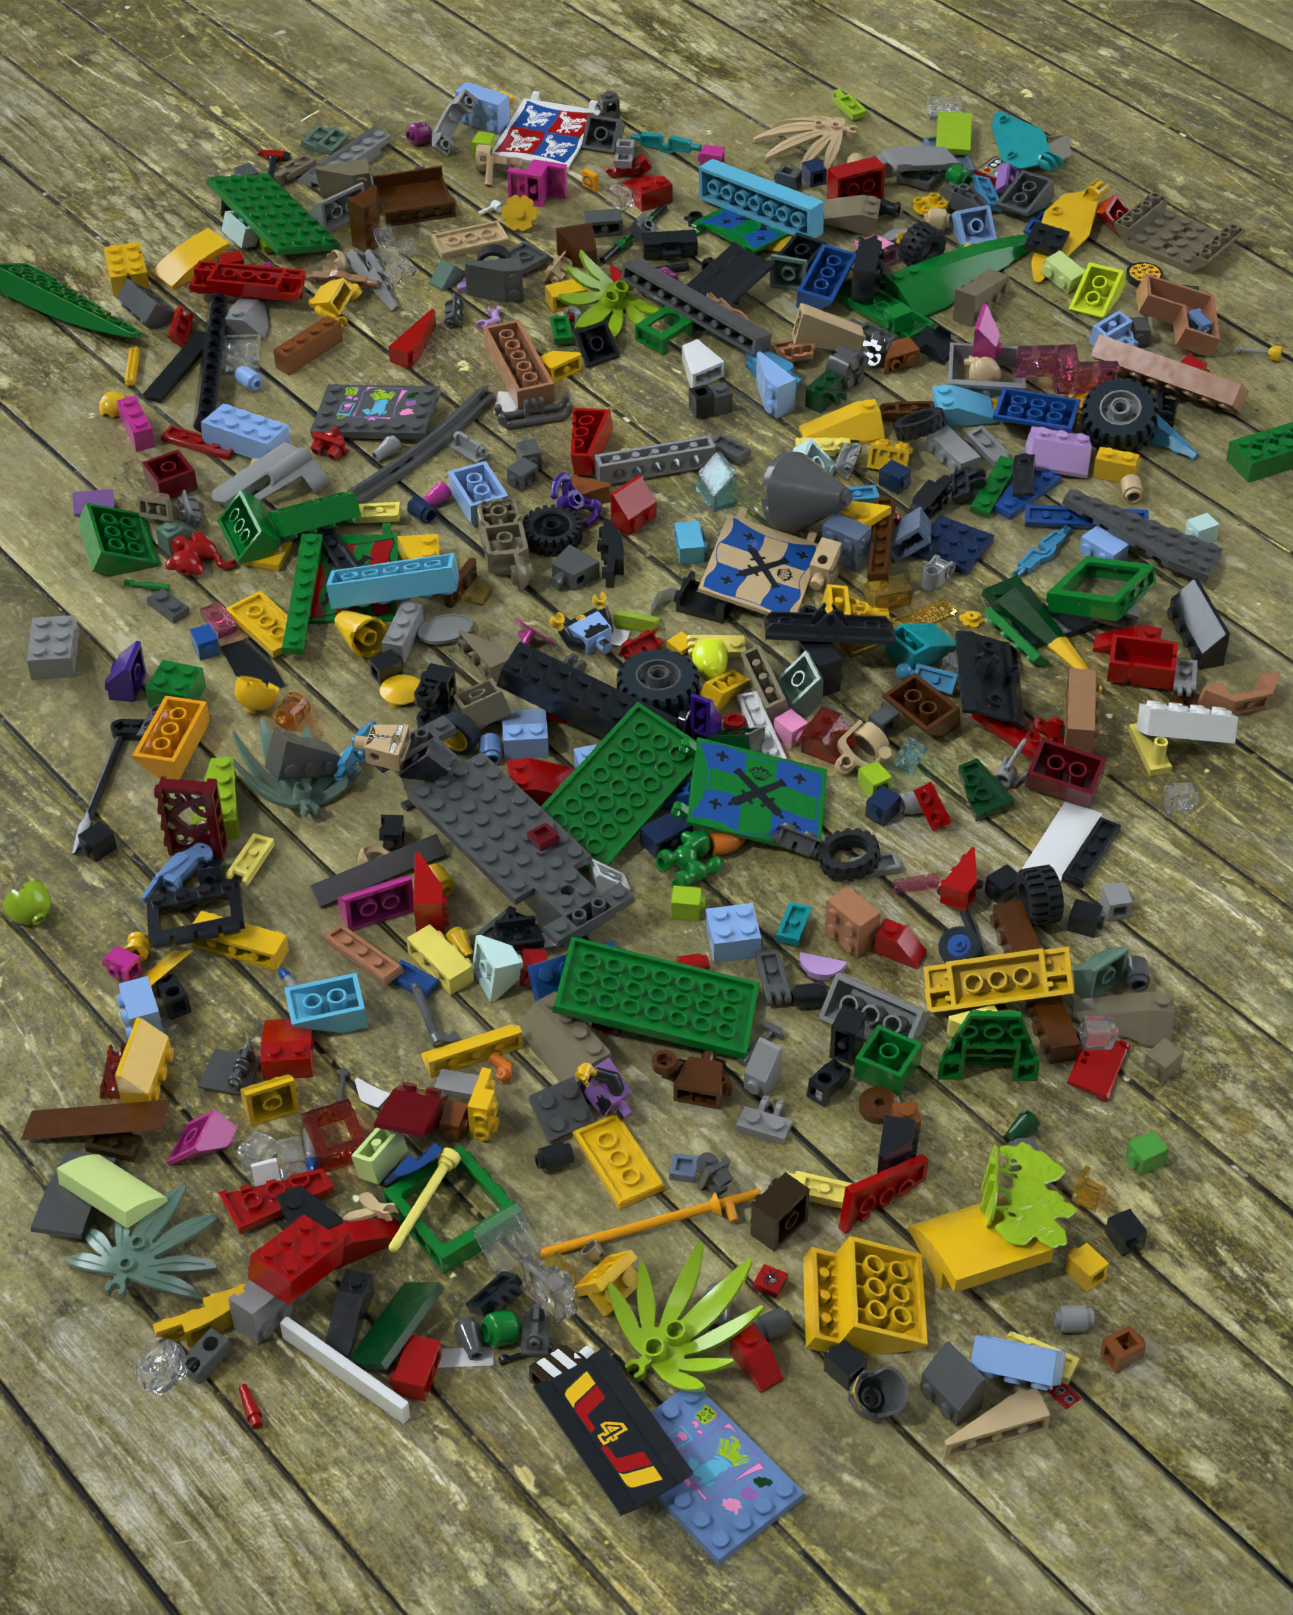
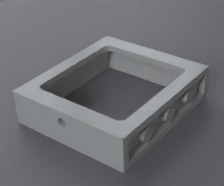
M950 342L947 385L958 386L998 400L1003 387L1026 390L1027 347L1002 346L1001 353L996 355L995 361L999 366L1015 367V383L957 379L958 364L964 363V359H968L972 355L973 344Z

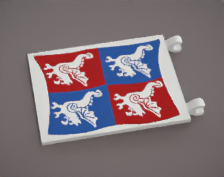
M533 91L531 99L524 98L495 145L493 154L522 158V162L531 163L533 159L566 164L567 170H569L581 149L588 114L601 115V111L596 107L598 101L591 100L588 108L541 101L539 98L540 92Z

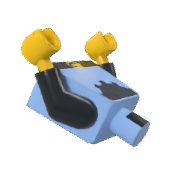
M601 591L600 593L602 600H598L596 594L592 598V603L598 606L599 610L593 608L564 624L562 623L565 617L560 612L555 615L556 619L554 616L550 619V626L558 628V634L568 648L579 650L586 655H591L598 650L603 654L611 651L612 644L610 642H612L614 629L609 609L604 605L607 598L605 592Z

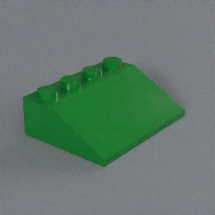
M86 502L78 524L92 572L117 575L158 567L159 561L145 517H140L138 512Z

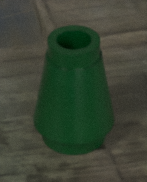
M1030 1111L1019 1113L1006 1134L1003 1135V1139L1009 1144L1010 1141H1014L1017 1138L1032 1136L1038 1132V1127L1040 1126L1038 1118Z

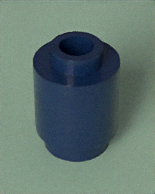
M420 496L411 498L407 504L408 513L423 523H431L436 518L437 510L434 505Z

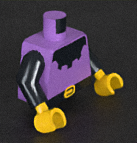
M610 1058L594 1068L587 1062L577 1068L575 1077L583 1080L579 1088L587 1104H592L603 1117L614 1112L622 1122L633 1113L625 1102L631 1094V1089Z

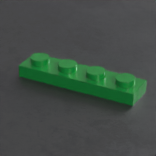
M1002 455L999 457L986 479L987 485L980 489L971 504L970 512L989 518L994 510L995 503L1002 496L1013 477V459Z
M990 606L984 611L989 617L988 622L996 629L999 627L1002 630L1000 634L1008 641L1012 639L1015 642L1012 646L1020 653L1025 652L1027 654L1025 658L1032 665L1039 664L1043 668L1048 665L1050 661L999 612Z

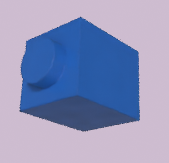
M210 623L190 629L192 646L200 661L220 655L218 638Z

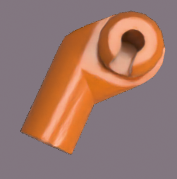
M497 1052L492 1053L488 1062L497 1068L495 1077L500 1083L509 1082L513 1075L512 1063Z

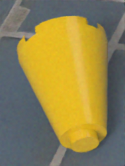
M348 610L337 614L334 621L335 627L354 654L359 657L371 658L382 651V641L388 631L386 624L382 620Z

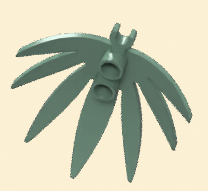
M261 718L260 742L266 763L272 733L265 720ZM309 726L304 728L303 738H311ZM233 730L232 738L238 752L249 769L257 777L255 778L233 759V765L244 777V782L256 794L270 803L285 808L301 809L300 813L303 817H307L308 812L318 816L320 805L338 798L360 775L361 767L332 785L336 778L334 775L322 776L313 788L310 785L312 777L278 781L262 767Z
M181 1185L164 1194L168 1202L142 1218L138 1222L132 1236L130 1235L133 1225L127 1229L116 1221V1247H111L110 1242L102 1232L88 1228L84 1234L89 1247L97 1255L79 1253L67 1258L65 1262L67 1266L75 1269L115 1276L114 1279L105 1285L106 1296L110 1297L113 1290L119 1289V1300H123L126 1297V1287L140 1284L166 1294L203 1303V1296L198 1290L182 1279L168 1274L217 1272L215 1263L203 1258L186 1255L170 1256L158 1260L156 1258L208 1230L219 1222V1218L217 1215H203L188 1219L172 1227L154 1243L172 1218L186 1193V1186Z

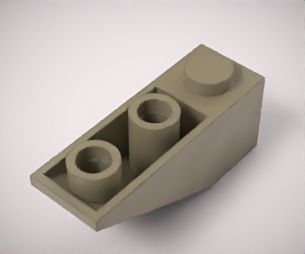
M462 630L458 631L459 640L457 645L459 650L468 656L470 663L476 665L483 677L487 679L493 678L495 682L498 681L501 669L510 657L508 652L501 645Z

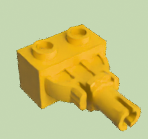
M827 584L822 604L826 603L827 605L825 607L827 613L833 610L831 604L834 603L846 615L886 616L889 618V609L873 608L867 602H860L858 599L849 596L848 586Z

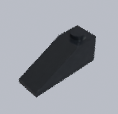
M346 1269L338 1289L325 1341L327 1345L348 1359L351 1356L375 1293L372 1274Z

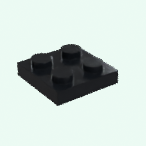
M1036 221L1027 238L1024 249L1049 257L1058 251H1063L1070 231Z

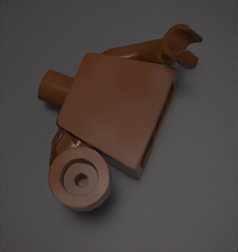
M659 1050L652 1056V1069L654 1072L661 1075L665 1080L675 1081L673 1085V1101L720 1110L722 1096L735 1097V1083L731 1081L729 1074L723 1071V1063L715 1061L716 1055L711 1051L702 1052L701 1058L691 1056L687 1060L677 1059L676 1055L669 1050Z

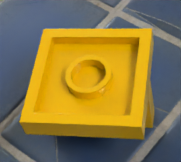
M632 1250L607 1255L572 1290L577 1297L588 1295L602 1316L608 1315L614 1310L609 1295L608 1283L613 1284L624 1299H626L637 1288L638 1273L631 1265L637 1259V1256Z

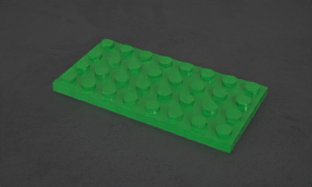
M261 173L258 175H217L215 177H207L206 184L277 255L339 250L340 243L334 236L316 222V219L311 217L307 210L291 197L271 175Z
M637 701L547 799L541 808L591 854V859L610 866L639 834L640 827L647 824L692 774L694 754H681L679 746L683 738L691 739L695 743L696 741ZM589 863L583 866L587 871H589Z
M571 937L552 1013L745 1060L759 982Z

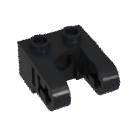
M430 663L427 670L422 672L420 683L414 692L415 705L421 708L416 717L417 728L428 724L444 714L451 713L456 704L452 695L457 694L455 668Z

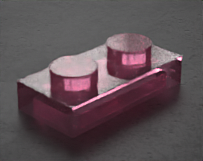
M220 602L200 609L201 616L207 624H211L218 639L238 632L237 624Z

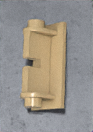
M566 251L561 256L557 255L552 265L548 266L544 273L547 275L544 283L548 279L552 283L561 282L565 274H567V264L573 266L572 260L564 257Z

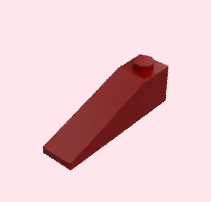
M435 309L429 310L389 346L391 363L409 369L420 359L436 326Z

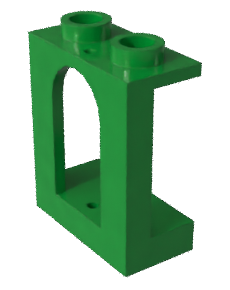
M664 306L635 325V341L661 355L668 353V342L681 333H685L690 337L693 336V321L667 306ZM663 317L664 322L671 326L662 333L649 327Z

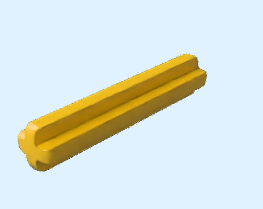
M131 347L129 349L125 373L126 386H134L136 384L140 357L138 347Z

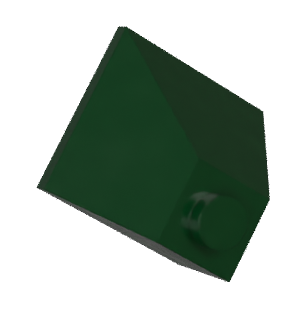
M765 727L723 729L708 736V740L761 753Z

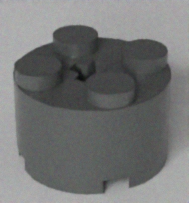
M840 344L835 348L836 354L834 356L830 355L826 370L829 369L843 375V387L850 389L856 384L863 382V372L868 364L869 357L852 347Z

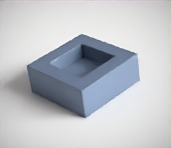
M673 1153L669 1180L695 1183L697 1174L696 1161L699 1156Z

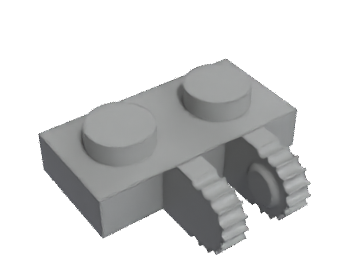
M766 1095L762 1097L758 1110L744 1106L736 1124V1131L778 1144H785L792 1127L791 1119L781 1117L785 1101L778 1100L773 1114L766 1112L770 1104V1097Z

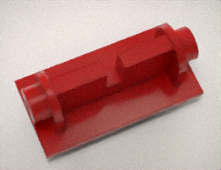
M658 628L651 631L645 630L634 640L630 638L623 642L618 656L624 654L625 661H628L630 656L638 655L640 651H643V648L646 652L651 649H660L663 641L660 637H656Z
M930 781L914 789L913 792L932 831L952 822L935 789L936 786Z

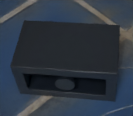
M842 1006L831 1026L829 1058L853 1065L856 1056L864 1044L866 1013L855 1008Z

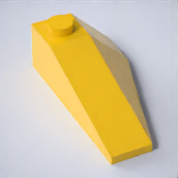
M875 399L854 402L799 426L802 438L842 437L850 438V440H859V444H869L880 438H885L881 411Z

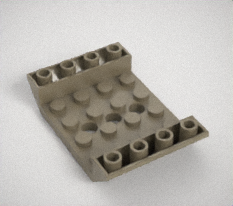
M1153 191L1114 222V227L1127 248L1187 273L1208 265L1246 231L1245 228L1229 223L1221 231L1214 230L1187 217L1167 211L1168 197Z

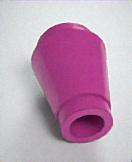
M436 483L423 499L436 506L449 500L452 492L446 483Z

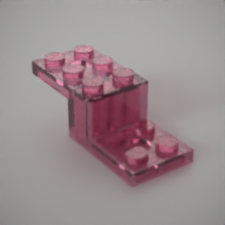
M1076 344L1018 346L1012 374L1013 378L1052 377L1055 394L1089 393L1091 390L1093 391V387L1098 384L1103 385V381H1114V378L1117 377L1119 364L1118 361L1079 362Z

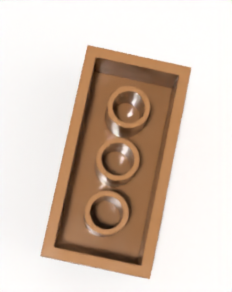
M1069 668L1065 696L1064 745L1091 754H1096L1097 741L1093 740L1098 738L1099 725H1096L1099 721V709L1095 708L1099 707L1100 694H1096V692L1099 693L1100 679H1096V670Z

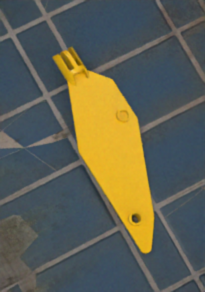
M1094 180L1082 192L1063 194L1044 212L1042 223L1070 231L1069 238L1062 251L1066 256L1072 254L1090 236L1098 201L1110 190V186L1108 184L1104 185V182L1101 180ZM1034 252L1031 262L1033 281L1041 283L1046 278L1041 273V270L1048 256Z

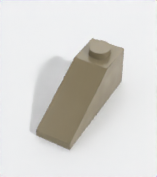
M153 493L137 496L140 517L173 521L169 494Z

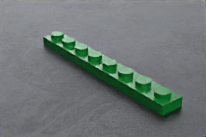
M322 534L301 535L282 644V654L304 655L323 543Z

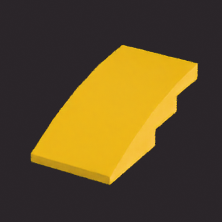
M207 228L176 247L155 266L151 274L173 290L192 281L194 268L199 260L216 262L215 256L229 250L230 244Z

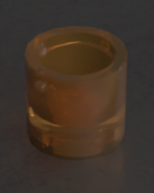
M290 692L277 705L273 712V718L280 727L289 731L297 730V727L311 710L310 703L301 694Z

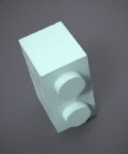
M225 211L221 231L240 248L255 247L258 235L234 211Z

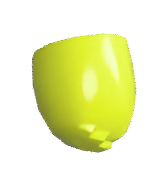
M705 639L698 642L693 648L692 660L697 667L700 678L709 681L727 672L728 650L722 641Z

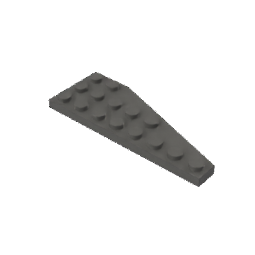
M1069 489L1062 502V505L1077 514L1091 517L1093 523L1097 526L1103 524L1108 527L1109 533L1130 546L1141 547L1146 551L1145 555L1150 558L1156 556L1161 559V564L1165 567L1192 578H1198L1205 583L1223 551L1222 548L1214 543L1204 542L1196 536L1181 533L1176 528L1163 526L1155 520H1148L1134 512L1130 513L1117 505H1110L1099 498L1089 497L1079 490Z

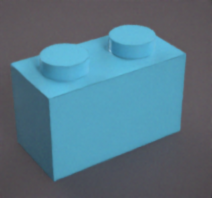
M699 521L674 523V540L680 565L704 563L705 554H708L707 542H703L705 541L704 528L700 529Z

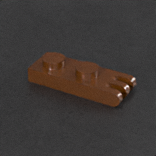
M469 558L459 570L457 589L452 594L444 595L445 606L453 608L457 601L461 600L465 591L471 588L472 583L477 578L475 558Z

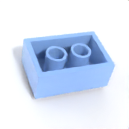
M469 82L464 83L455 91V97L462 90L467 89L478 98L472 112L463 115L460 120L461 123L497 135L505 131L510 122L509 95Z
M486 461L448 471L449 488L471 525L478 524L477 506L483 500L486 501V504H489V500L503 498V502H507L508 494Z
M975 1335L971 1364L985 1378L993 1379V1377L998 1378L1001 1375L1004 1376V1381L1008 1383L1025 1384L1026 1381L1032 1382V1388L1052 1390L1053 1386L1061 1385L1066 1352L988 1335Z

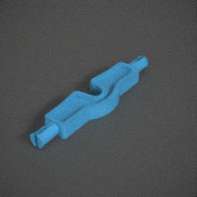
M1065 525L1060 531L1053 530L1048 536L1040 540L1038 544L1039 550L1030 549L1018 562V568L1012 575H1018L1020 578L1024 573L1030 574L1039 565L1051 561L1055 556V551L1066 542V535L1071 532V527Z
M370 721L367 726H362L351 739L353 746L346 747L337 762L339 769L334 774L335 780L342 781L344 776L351 775L356 766L365 761V751L355 749L354 740L356 735L368 737L371 727L377 724L375 721Z

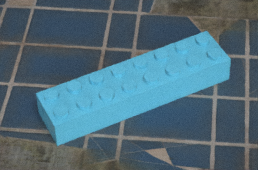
M711 159L699 166V199L776 228L792 236L796 232L813 238L823 234L824 201L715 159Z

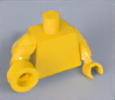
M344 278L334 279L320 286L315 296L309 299L308 304L321 318L328 315L341 322L342 332H344L345 327L343 325L349 326L348 321L343 316L339 318L337 316L341 315L348 301H353L361 295L362 289L357 283L347 282Z

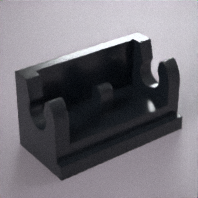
M1156 387L1155 397L1159 407L1158 415L1173 428L1176 400L1167 399L1165 396H1174L1175 392Z

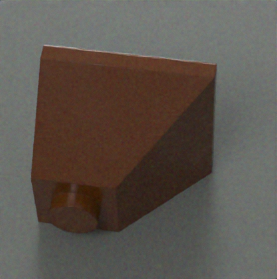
M592 223L556 228L557 255L561 256L566 251L564 257L571 259L573 266L583 268L584 266L579 257V252L582 249L597 265V248Z

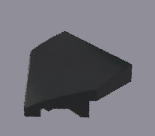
M509 906L504 916L500 920L495 921L494 930L492 931L493 939L513 946L515 951H523V948H544L545 939L539 925L535 924L536 916L522 915L516 912L515 907Z

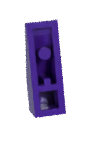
M692 693L690 696V737L695 741L697 737L708 740V736L722 730V718L713 700Z

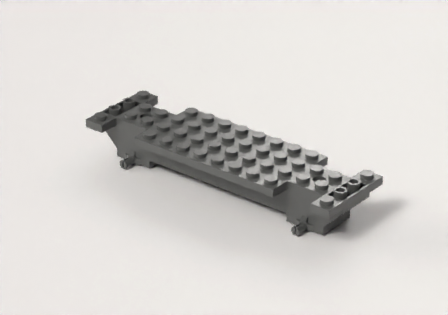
M444 715L410 733L411 742L405 758L432 739L451 753L453 757L449 773L435 781L401 778L408 796L407 800L401 802L402 808L406 811L415 806L514 905L524 901L536 913L537 921L543 926L541 932H544L557 947L561 945L564 947L568 946L571 937L581 938L615 918L617 912L635 902L634 895L620 882L600 893L577 870L592 862L591 854L483 752L463 762L442 741L457 734L456 727ZM374 765L382 774L390 770ZM547 823L560 836V842L540 852L527 838V832Z

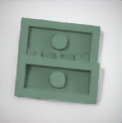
M318 124L301 141V147L321 154H332L349 137V134L336 127L329 130Z

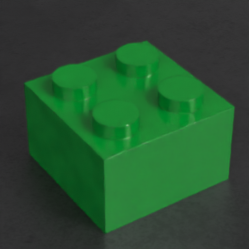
M162 660L145 687L148 706L152 708L153 705L161 704L165 696L198 700L206 688L203 668Z
M877 1025L855 1058L854 1077L874 1086L886 1087L899 1096L921 1063L923 1043Z

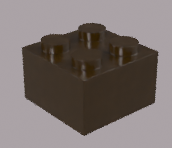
M786 1172L778 1179L772 1180L768 1189L763 1194H758L751 1202L750 1235L775 1252L808 1220L810 1189Z

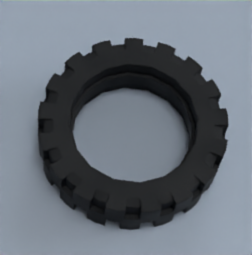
M930 407L899 418L893 423V428L897 440L910 441L912 439H919L922 436L926 437L928 434H933L937 430L943 429L947 425V420L943 408Z
M846 828L841 832L838 830L833 835L829 834L826 836L825 841L819 844L818 857L820 868L823 874L828 875V878L832 880L835 878L839 882L844 880L853 882L854 879H864L867 874L871 875L874 869L879 867V862H881L879 843L875 835H871L867 830L861 831L859 828H855V830ZM854 847L867 851L863 857L851 862H838L832 859L838 851Z

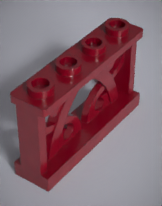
M161 776L159 784L155 785L154 797L158 798L157 812L158 815H161L160 827L161 831H164L165 834L164 846L167 847L168 854L174 856V853L185 851L197 843H205L212 849L214 860L223 859L228 841L217 779L207 778L206 782L167 779L166 776ZM170 793H174L176 799L171 798ZM203 806L205 807V810L199 809V807ZM190 807L195 814L207 818V820L199 822L196 828L184 822L178 815ZM201 828H208L209 831H206V830L203 829V832H202V831H200V829H201ZM178 835L184 836L183 840H179Z

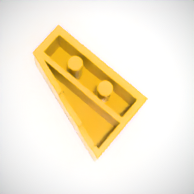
M438 534L397 536L399 556L403 560L440 555Z

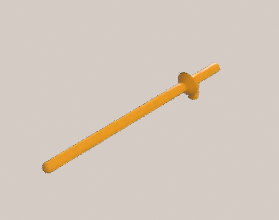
M759 1188L720 1199H718L717 1194L714 1192L709 1202L544 1247L540 1250V1255L543 1258H548L583 1248L585 1244L593 1239L602 1243L709 1212L722 1217L721 1209L724 1208L729 1223H734L739 1220L735 1205L752 1201L758 1194H761Z

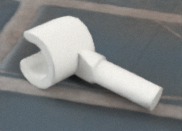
M493 200L488 208L479 211L478 214L481 216L493 210L501 213L502 207L500 205L503 203Z

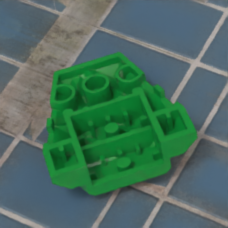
M1014 1010L969 1011L939 1058L937 1080H962L964 1065H1011L1012 1081H1037L1040 1066L1039 1059L1022 1013Z

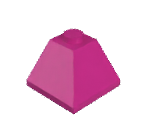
M983 303L975 327L972 356L979 358L990 357L995 360L996 355L1000 354L1002 349V343H999L1000 333L988 305Z
M215 1109L186 1123L166 1163L174 1165L211 1155L222 1149H228L234 1141L233 1135L237 1126Z

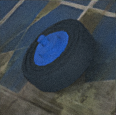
M964 926L948 929L941 936L938 943L939 954L944 963L980 957L982 951L981 941L976 932Z

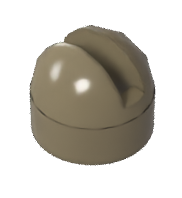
M593 1239L585 1244L580 1254L588 1262L597 1263L603 1257L604 1250L601 1244L596 1239Z

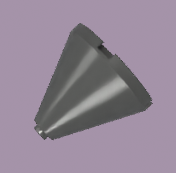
M783 452L776 456L768 466L762 482V486L766 487L765 499H761L764 516L773 529L787 534L798 533L847 508L852 501V493L848 487L801 452Z

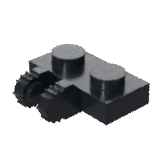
M967 466L950 474L952 478V500L956 505L973 497V489L980 490L987 485L985 478L986 470L982 468L971 471Z

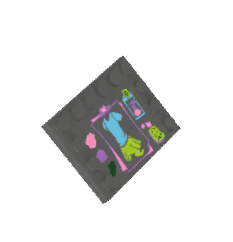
M328 384L310 433L312 434L313 431L325 434V431L330 432L332 428H338L340 435L344 436V438L385 439L387 436L393 435L397 439L422 440L426 437L441 394L440 386Z

